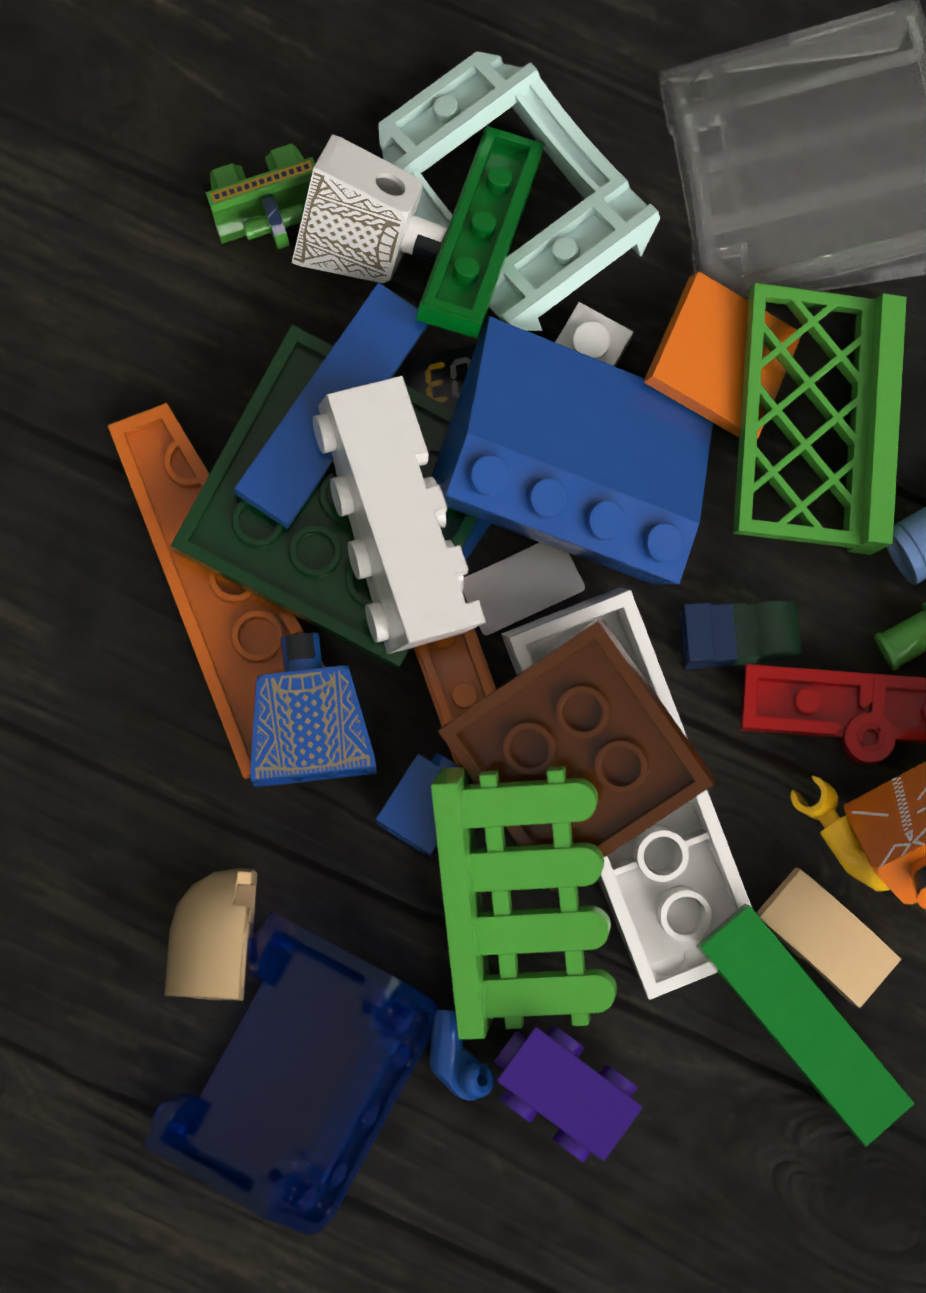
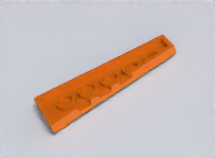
M165 403L107 426L243 778L248 779L251 777L250 764L257 676L284 672L280 638L304 632L293 614L171 551L170 545L205 484L209 472L168 404Z

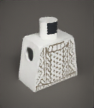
M332 134L313 168L292 263L311 269L386 283L391 281L404 253L435 263L448 227L415 216L423 184L418 177L342 137Z

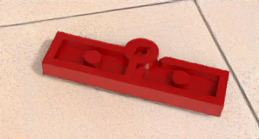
M746 664L743 670L740 730L841 738L842 747L851 760L862 765H873L889 756L894 749L895 742L926 745V678Z

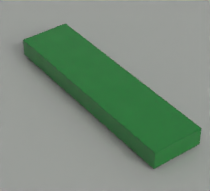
M489 126L485 127L420 301L417 321L478 339L537 173L545 143Z
M743 904L696 945L699 951L861 1144L867 1147L915 1104L750 905Z

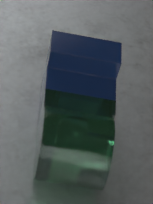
M771 601L747 605L746 602L710 605V602L684 604L679 613L684 671L782 660L802 654L797 602Z

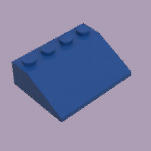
M488 316L485 318L432 477L437 485H440L446 506L652 585L680 584L700 524L713 422L645 384L642 377Z

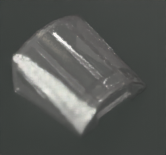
M901 0L659 72L658 78L668 132L673 134L693 240L691 255L695 273L698 271L746 300L749 298V287L754 283L825 291L926 274V18L919 0Z

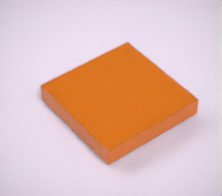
M698 271L689 277L644 379V383L739 438L748 300ZM765 311V324L781 343L797 331L794 327ZM801 336L786 348L792 357ZM764 343L762 359L771 352ZM776 358L761 369V385L773 400H775L786 374V370ZM760 404L758 420L766 414V411ZM763 426L757 431V439L760 436Z

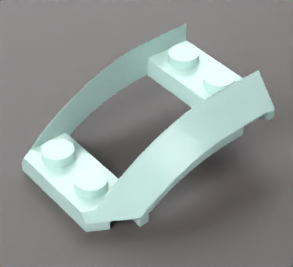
M476 51L379 122L380 147L384 160L418 177L422 182L423 188L415 216L448 227L453 215L421 175L422 172L510 107L515 110L538 142L545 143L544 150L585 200L506 258L489 305L491 310L503 322L525 331H542L538 317L629 249L632 248L641 257L658 224L660 216L658 210L652 204L647 206L630 189L628 180L580 130L544 84L537 68L531 62L522 68L503 64L501 56Z

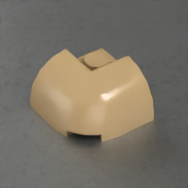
M239 868L213 872L194 883L179 901L169 933L164 996L243 1001L248 937L253 938L258 876L254 869Z

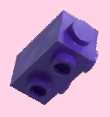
M552 1025L547 1034L534 1027L527 1038L516 1030L493 1061L503 1069L495 1081L506 1088L499 1100L530 1123L537 1113L541 1114L559 1128L552 1140L583 1163L590 1153L605 1161L643 1108V1106L631 1098L638 1087L607 1064L598 1074L578 1059L585 1048L555 1025Z

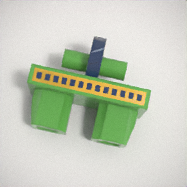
M288 144L271 150L265 157L268 172L246 179L241 165L231 163L213 169L210 173L211 191L205 193L222 244L244 236L251 240L271 233L277 250L290 246L285 228L301 223L315 166L313 157L304 159L295 145Z

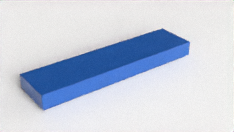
M378 282L236 485L234 494L286 529L289 528L332 466L334 460L331 452L322 454L316 441L313 416L320 414L318 405L327 394L393 378L429 326L427 323L416 320L418 313L416 307Z

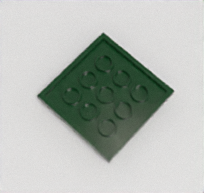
M291 325L170 545L171 551L398 670L409 649L387 655L384 642L376 643L371 636L366 619L365 605L373 602L366 578L358 580L351 566L348 542L355 540L349 516H339L331 494L330 479L337 477L334 463L288 529L234 494L236 485L334 347ZM405 385L428 450V463L419 467L423 478L431 477L454 410ZM447 507L446 526L440 528L444 540H451L454 546L460 545L462 550L478 518Z

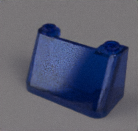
M271 911L265 924L252 936L247 949L250 973L263 983L201 1096L199 1097L192 1093H182L162 1103L153 1117L152 1129L143 1146L261 1218L306 1235H314L321 1231L337 1212L432 1033V1024L437 1004L431 998L396 977Z

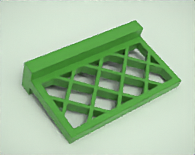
M754 283L749 287L733 534L847 547V552L868 555L893 544L907 297L883 293L876 299L762 283ZM766 302L786 305L803 326L781 343L765 324ZM807 308L820 309L821 311L813 317ZM831 311L856 314L855 340L842 351L818 323ZM806 331L809 332L831 359L810 378L786 349ZM764 343L771 352L762 359ZM854 350L852 364L846 356ZM774 358L779 361L799 386L778 404L761 385V369ZM834 366L839 369L852 385L851 401L838 412L814 384ZM803 392L827 420L806 439L782 411ZM760 404L766 411V414L758 420ZM849 412L850 425H848L843 419V417ZM771 419L795 447L774 466L757 447V431ZM831 427L848 446L847 463L835 473L830 470L811 446L814 441ZM799 454L823 481L820 486L802 501L778 473ZM756 466L763 475L754 482ZM847 473L845 488L839 479ZM767 481L791 509L777 522L752 519L753 493ZM827 489L833 493L844 507L843 530L823 528L807 508ZM797 516L804 526L787 523Z

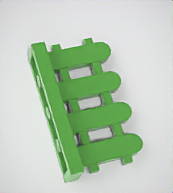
M565 766L549 767L547 770V780L499 783L498 770L482 771L479 775L480 784L473 785L469 784V775L463 767L442 768L431 783L458 1039L485 1038L493 1018L505 1017L506 1029H522L524 1016L571 1014L572 1026L589 1025L590 1013H600L609 1009L614 1002L617 992V985L611 974L601 969H585L584 950H593L601 947L606 942L611 929L610 919L605 911L595 906H579L577 887L595 883L600 878L605 864L603 853L597 846L587 842L573 843L571 822L584 821L595 811L598 804V792L595 786L582 778L566 779ZM552 823L554 844L506 847L504 826ZM485 827L487 848H476L474 828ZM559 889V908L512 910L511 890ZM491 891L493 911L483 912L481 892ZM565 951L567 970L519 973L517 958L519 953ZM488 955H498L500 974H490Z

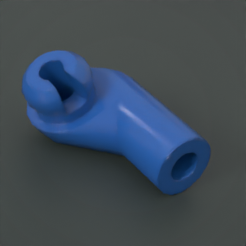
M433 1010L429 1060L432 1073L459 1098L471 1101L485 1097L494 1086L495 1079L492 1069L487 1064H482L463 1046V1039H458L456 1011Z

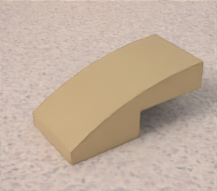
M797 867L793 869L756 912L771 932L793 954L808 962L849 1003L861 1008L901 960L895 952L853 913Z

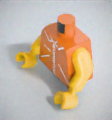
M926 761L843 805L846 815L841 818L836 812L838 805L837 792L824 780L811 776L821 790V798L814 806L809 807L807 801L799 792L794 789L791 791L793 806L803 814L819 820L825 829L820 832L821 836L849 875L875 891L891 890L903 904L918 902L919 906L926 910Z

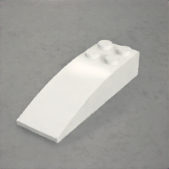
M620 587L501 634L515 672L519 674L602 617L686 736L631 590ZM706 790L604 857V868L598 879L649 1000L717 973L696 945L743 904L751 906L709 793Z

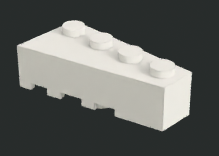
M399 376L327 394L318 405L320 414L313 416V428L322 454L331 452L334 459L333 463L337 477L330 479L331 494L339 516H349L355 540L348 542V554L356 578L358 580L366 578L373 603L365 605V613L373 640L376 643L383 641L388 655L458 636L486 623L479 600L466 603L462 593L464 589L463 575L467 574L468 567L460 545L454 546L451 540L445 541L440 528L446 526L447 506L440 485H437L432 476L427 478L422 476L419 466L428 463V450L403 377Z

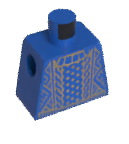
M298 633L281 637L284 672L262 674L257 676L250 764L251 782L254 787L377 774L374 752L349 667H322L318 633Z

